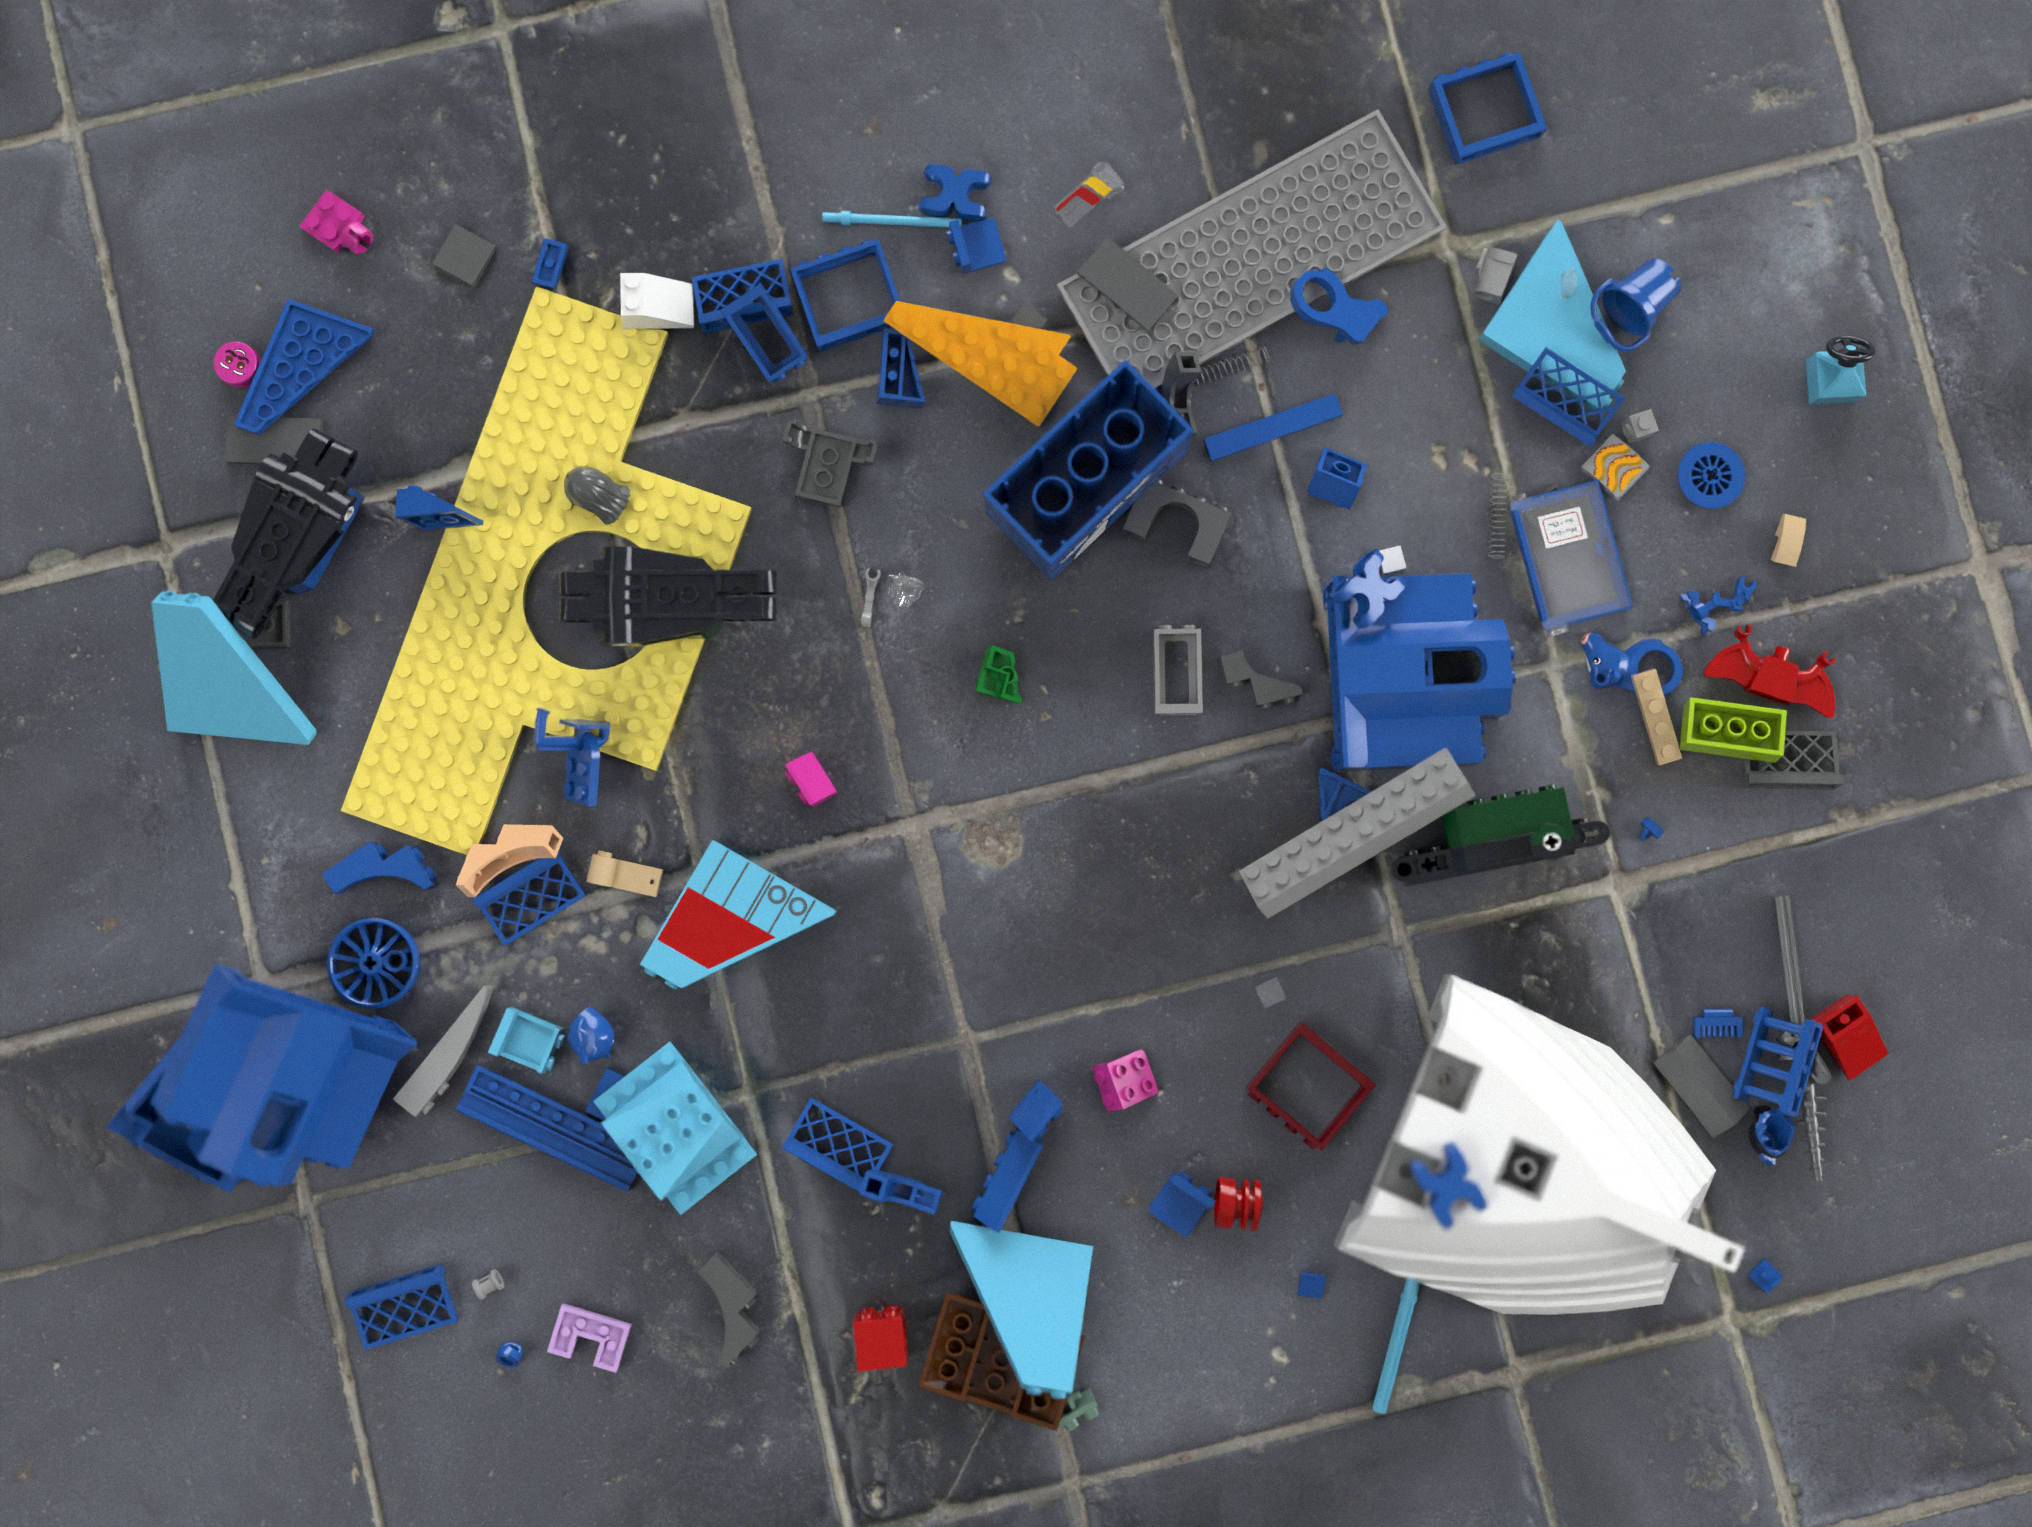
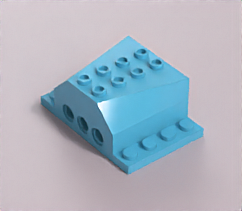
M671 1041L593 1101L606 1117V1120L601 1124L660 1201L667 1197L680 1215L757 1155L750 1143Z

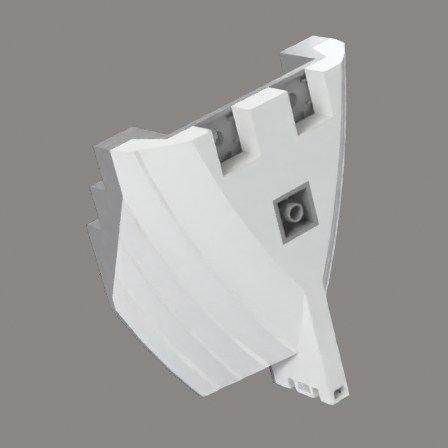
M1445 974L1427 1016L1428 1020L1438 1023L1366 1200L1364 1204L1354 1200L1351 1201L1334 1246L1344 1253L1395 1275L1461 1297L1502 1314L1605 1312L1663 1304L1680 1262L1679 1258L1674 1257L1677 1248L1735 1272L1744 1248L1688 1224L1692 1212L1699 1214L1716 1170L1682 1124L1651 1088L1610 1047L1558 1024L1507 998L1453 975ZM1442 1071H1446L1450 1075V1081L1446 1085H1440L1437 1081V1076ZM1452 1141L1458 1146L1469 1166V1172L1464 1179H1470L1480 1186L1488 1203V1209L1479 1212L1472 1207L1466 1198L1457 1199L1452 1203L1450 1210L1454 1226L1444 1230L1437 1222L1428 1205L1429 1198L1433 1193H1428L1417 1185L1413 1174L1408 1178H1401L1399 1169L1403 1165H1409L1411 1162L1418 1160L1426 1166L1431 1174L1442 1172L1447 1163L1443 1147Z

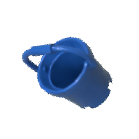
M1652 258L1649 262L1648 260L1645 261L1622 281H1613V279L1609 278L1597 289L1590 304L1591 316L1595 322L1594 326L1606 343L1623 352L1633 351L1651 336L1649 331L1655 325L1656 318L1680 293L1682 288L1679 277L1674 280L1670 275L1674 271L1671 266L1660 259ZM1601 294L1603 307L1608 316L1625 332L1642 336L1632 345L1624 346L1614 340L1615 337L1603 320L1599 319L1596 305Z

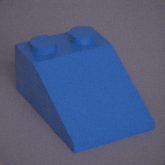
M410 485L407 489H397L395 517L423 531L483 525V520L437 498L433 493L423 491L420 486Z

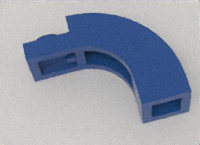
M868 1170L866 1171L859 1195L879 1202L892 1201L935 1215L943 1191L901 1175Z

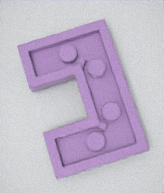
M563 1303L547 1352L570 1359L573 1355L578 1336L600 1342L593 1366L616 1373L632 1324Z

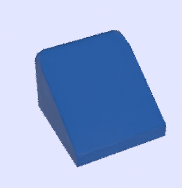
M1300 1271L1297 1296L1321 1299L1326 1276L1319 1273Z

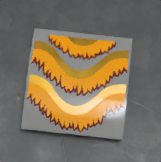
M1614 434L1581 467L1582 472L1593 480H1598L1600 488L1617 501L1649 469V465Z

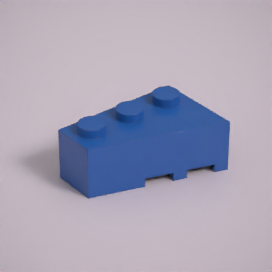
M884 328L881 335L876 404L922 409L926 400L922 392L920 377L917 373L910 339L895 329Z

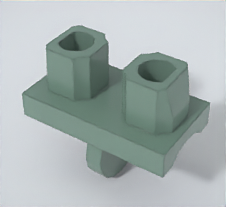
M1090 1388L1081 1393L1078 1390L1071 1394L1070 1397L1067 1396L1059 1427L1063 1426L1070 1432L1077 1428L1079 1424L1076 1418L1082 1414L1085 1415L1087 1420H1092L1098 1416L1096 1408L1098 1405Z

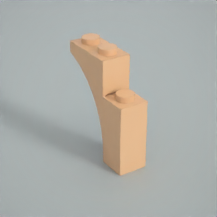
M504 824L496 845H471L461 873L458 876L456 886L467 897H476L494 877L516 864L532 859L556 858L563 837L552 825Z

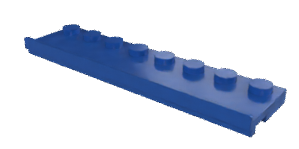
M481 1065L476 1066L465 1089V1093L456 1107V1111L629 1192L638 1171L601 1122Z

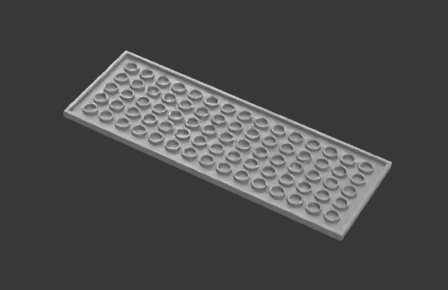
M1377 109L1123 248L1124 251L1179 295L1177 300L1149 332L1144 330L1078 274L1057 284V289L1106 375L1108 376L1126 359L1156 390L1162 386L1166 367L1175 352H1197L1199 364L1201 365L1296 313L1290 301V289L1295 280L1303 273L1311 270L1321 271L1325 267L1337 275L1345 286L1445 231L1447 226L1383 116ZM1309 282L1304 284L1303 296L1308 305L1328 295L1327 291L1317 283Z

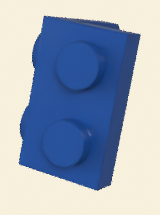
M993 218L960 226L958 220L949 222L950 230L946 231L949 244H954L956 252L953 253L956 267L960 266L962 274L1005 262L1006 256L996 222Z
M1173 1171L1151 1203L1149 1212L1183 1236H1188L1206 1208L1211 1209L1216 1201L1212 1197V1191L1203 1185L1198 1188L1192 1184L1193 1179L1181 1171L1178 1174Z

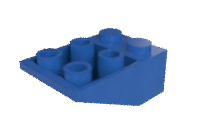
M1038 1080L1011 1112L1009 1119L1031 1142L1034 1138L1039 1140L1048 1129L1046 1128L1047 1122L1050 1119L1055 1121L1063 1111L1061 1097L1041 1080Z

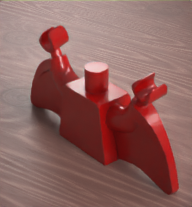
M1750 624L1745 626V633L1740 630V625H1738L1734 635L1740 640V643L1728 646L1718 652L1703 672L1705 677L1732 680L1743 686L1744 692L1782 705L1791 703L1809 706L1826 718H1833L1835 715L1834 690L1829 677L1822 668L1832 665L1836 661V657L1827 661L1825 655L1829 651H1826L1817 656V664H1813L1805 671L1798 670V665L1787 662L1790 649L1782 646H1776L1773 657L1768 655L1759 657L1752 652L1751 644L1747 642V637L1752 632Z

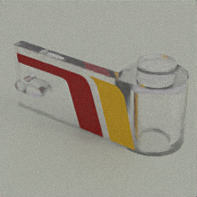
M1102 162L1097 163L1091 169L1092 173L1053 206L1069 229L1076 225L1104 199H1111L1124 188L1125 183L1108 162L1104 164Z

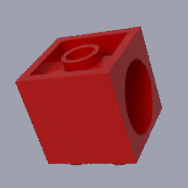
M889 1305L880 1311H874V1308L860 1309V1313H856L853 1321L858 1372L907 1366L909 1354L904 1308H898V1305Z

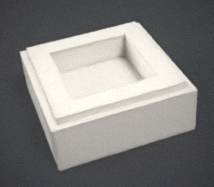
M1401 545L1380 550V553L1384 556V560L1380 565L1382 575L1406 569Z

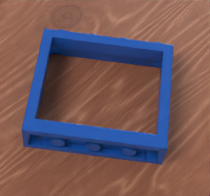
M1508 52L1493 61L1486 59L1471 68H1468V66L1461 67L1450 75H1446V73L1440 74L1433 78L1428 88L1455 165L1541 138L1547 130L1520 52L1514 54ZM1512 67L1532 124L1463 146L1443 89Z
M879 239L868 242L864 240L859 246L853 248L850 246L843 247L838 250V253L832 255L823 254L812 262L802 261L800 265L790 269L819 353L882 332L884 328H893L883 321L888 314L886 313L821 336L802 280L876 255L892 304L894 305L896 301L900 302Z

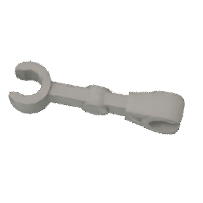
M870 568L865 572L867 593L865 595L864 612L861 617L863 627H871L875 588L881 579L879 569L877 577L873 579L869 577Z

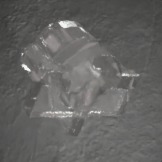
M903 571L899 573V576L889 575L887 578L891 582L888 593L893 603L903 608L910 607L912 602L919 599L925 588V585L919 578L907 577Z

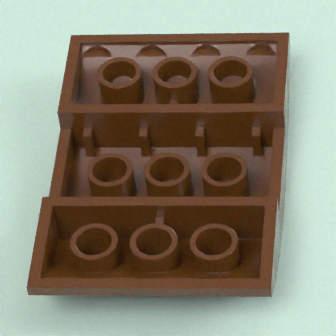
M946 1292L918 1387L961 1401L968 1400L1009 1413L1011 1417L1057 1431L1067 1396L1065 1399H1056L1051 1397V1393L1041 1392V1395H1033L1027 1393V1389L1021 1388L981 1299ZM1080 1334L1076 1365L1085 1338L1082 1334Z

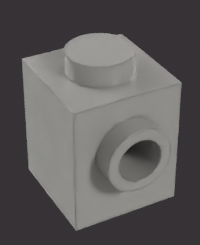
M1652 409L1631 415L1621 422L1628 444L1649 438L1659 431Z

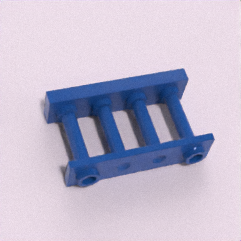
M1760 1006L1759 1011L1754 1016V1028L1739 1080L1734 1084L1733 1098L1747 1102L1749 1095L1777 1103L1780 1107L1779 1112L1797 1117L1824 1025L1809 1019H1805L1804 1024L1801 1026L1772 1018L1773 1011ZM1769 1027L1799 1035L1798 1046L1794 1049L1765 1041ZM1762 1050L1792 1058L1791 1070L1787 1072L1759 1064ZM1760 1073L1784 1080L1786 1082L1784 1093L1780 1095L1753 1087L1755 1074Z

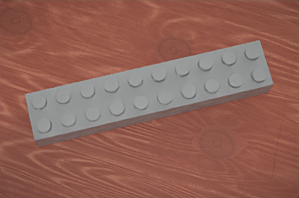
M1444 748L1241 869L1239 872L1257 907L1268 919L1476 795L1447 748Z

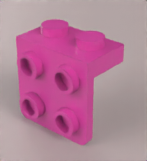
M1137 1050L1116 1060L1092 1067L1094 1080L1098 1084L1102 1095V1102L1107 1112L1125 1109L1158 1093L1155 1079L1143 1050Z

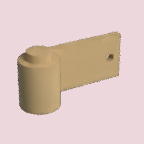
M598 850V854H592L586 882L657 897L663 869L611 858L612 853Z

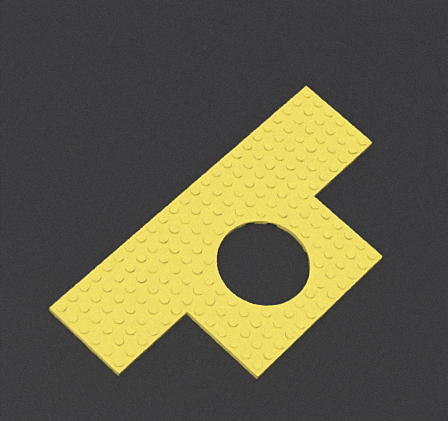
M539 287L535 288L454 505L483 520V525L445 529L341 808L342 812L468 855L472 844L482 843L524 726L535 729L537 707L550 711L546 721V733L554 736L574 735V727L560 724V719H586L610 722L609 738L604 745L599 747L600 752L654 771L658 770L705 639H677L646 645L634 657L619 665L598 670L579 669L554 659L538 644L527 623L524 608L529 578L536 564L545 554V551L555 543H559L564 539L574 536V534L582 532L610 533L623 537L640 548L702 558L714 570L731 569L752 511L751 507L622 462L668 337L666 331L661 329H623L620 315ZM578 466L593 467L609 476L615 483L629 487V502L615 523L605 525L594 513L580 508L568 500L564 492V479L570 470ZM590 729V732L595 737H599V729Z

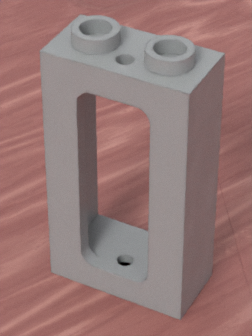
M1159 625L1158 629H1154L1152 632L1154 716L1201 715L1203 713L1201 629H1195V625H1182L1181 629H1172V625ZM1168 641H1185L1188 645V704H1166L1165 643Z

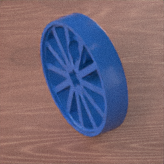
M383 918L361 919L346 926L335 937L327 957V972L335 991L350 1004L368 1009L386 1007L405 997L414 987L421 968L420 951L413 936L401 925ZM370 924L378 925L374 945L366 927ZM386 926H389L396 930V933L382 948ZM357 929H359L363 939L364 949L349 937ZM401 937L405 939L409 946L403 950L390 951ZM344 942L357 952L359 957L339 954L342 944ZM409 953H411V956H412V966H409V964H410V958H409V955H408ZM397 954L402 958V964L399 967L392 963L394 956ZM338 960L359 964L352 969L338 973ZM376 960L377 965L370 966V961ZM408 971L410 972V977L405 984L392 972ZM360 972L358 978L347 990L341 978ZM384 976L400 989V992L392 998ZM367 978L365 996L362 1000L353 994ZM375 981H377L383 997L382 1002H372Z

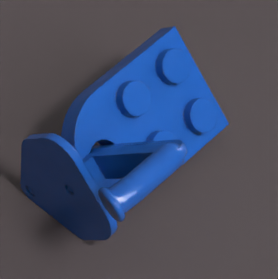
M537 707L534 734L535 747L542 751H568V758L565 762V769L567 771L566 783L564 784L565 799L585 806H597L600 764L599 747L604 745L609 738L610 722L586 719H560V724L574 727V735L545 736L546 721L550 711ZM590 729H599V737H595L590 732Z

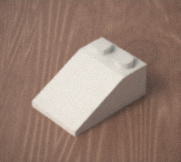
M620 273L623 329L694 328L693 284L646 273Z

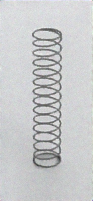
M1263 347V349H1262V348H1259V351L1257 352V354H1258V356H1259V360H1260L1261 365H1263V364H1262V360H1261V357H1260V349H1262V351H1263V353H1264V357H1265V359H1266V362L1269 363V361H1270V360H1269V355H1268V359H1267V356H1266V354H1265V352H1264V348H1265V347ZM1253 350V355H1252V357H1253V360H1254L1255 367H1257L1256 361H1255V359H1254V351H1256V350ZM1243 353L1242 355H1244V356L1246 357V359H1247V361H1248L1249 368L1251 369V366H1250V363H1249V360H1248V353H1247V356ZM1241 355L1240 360H1241V362H1242V366H1243V369H1244V371H1245V367H1244L1243 360H1242V355ZM1236 356V360H1234V362H1235V364H1236L1237 371H1238V373H1239V368H1238V365H1237V356ZM1230 358V363H1229V365H1230L1232 374H1234L1233 369H1232V367H1231V358ZM1224 360V364L1222 363V365L1225 369L1226 376L1228 377ZM1213 363V369H1212V367H1211L1210 365H1207V371H1206V373H1207V375H1208L1209 382H1211V380H1210V377H1209V374H1208V366L1211 368V370H1212V372H1213V374H1214V378H1215V380H1216V376H1215V373H1214V364H1215V363ZM1218 363L1217 368H1218V370H1219L1220 377L1222 378V375H1221V372H1220L1219 363ZM1201 368V377H1202L1203 383L1205 384V381H1204L1203 375H1202V368Z
M1494 473V474H1491V478L1494 479V480H1492V481H1495V480H1508L1507 478H1504V477H1507V476H1503V477L1492 476V475H1496V474H1503V475H1507V474H1504V473ZM1493 484L1494 486H1492V487H1495V486H1508V485H1507V484H1499V485ZM1491 489L1494 492H1508L1506 490L1496 491ZM1492 496V497H1494V498H1508V497H1505V496H1501V497ZM1492 502V503H1494V504H1507V503H1505V502H1501V503ZM1490 513L1491 515H1494V516H1503V517H1504V516H1507V515H1495V514ZM1491 520V521H1494V522H1502V523L1506 522V521H1495V520ZM1494 527V528H1491V529H1495V528L1505 529L1506 527ZM1491 529L1488 530L1490 533H1493V534H1490L1489 536L1495 535V534H1500V535H1505V534H1506V533H1494V532H1491V531H1490ZM1490 538V539H1493V540H1490L1489 542L1495 541V540L1505 541L1506 539H1494V538ZM1493 545V546H1490L1489 548H1491V547H1496V546L1505 547V545ZM1490 550L1492 552L1488 553V558L1490 559L1505 558L1502 555H1489L1496 552L1505 553V551Z

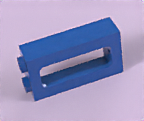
M761 283L721 309V312L768 382L774 380L777 383L787 376V370L792 367L796 370L807 363L805 358L808 357V353ZM753 300L759 301L791 349V355L777 364L771 362L739 314V310Z

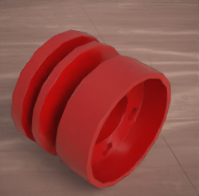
M1218 1177L1215 1190L1216 1202L1214 1203L1215 1228L1232 1229L1236 1218L1238 1219L1240 1230H1245L1248 1220L1249 1230L1257 1231L1263 1211V1194L1260 1181L1253 1180L1249 1190L1248 1179H1243L1240 1189H1237L1235 1178Z

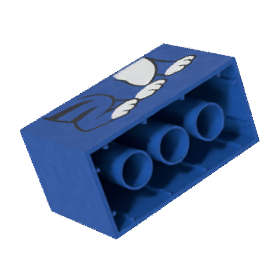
M1125 359L983 493L986 514L1032 563L1052 581L1187 454L1194 429Z

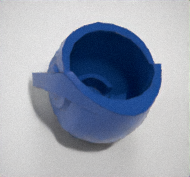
M588 1007L571 1024L567 1041L579 1057L581 1065H585L587 1061H595L603 1056L605 1059L610 1058L609 1051L613 1046L615 1035L611 1024L593 1007Z

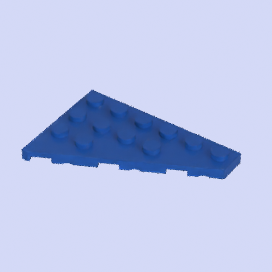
M287 299L234 426L259 436L372 338L375 333L374 329Z

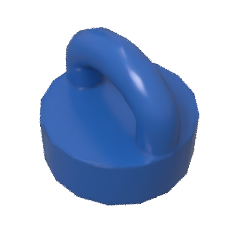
M1645 817L1640 823L1644 828L1639 837L1642 841L1647 840L1651 835L1658 839L1663 834L1661 827L1648 817Z
M506 1342L499 1348L496 1360L503 1366L516 1367L523 1354V1348L515 1342Z

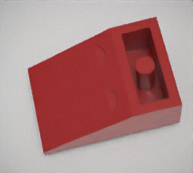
M1844 995L1810 1019L1824 1025L1820 1040L1848 1080H1852L1889 1054L1872 1016L1856 995Z

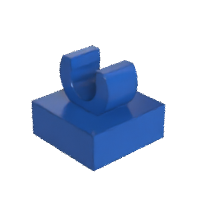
M1764 1258L1747 1274L1766 1294L1783 1278Z

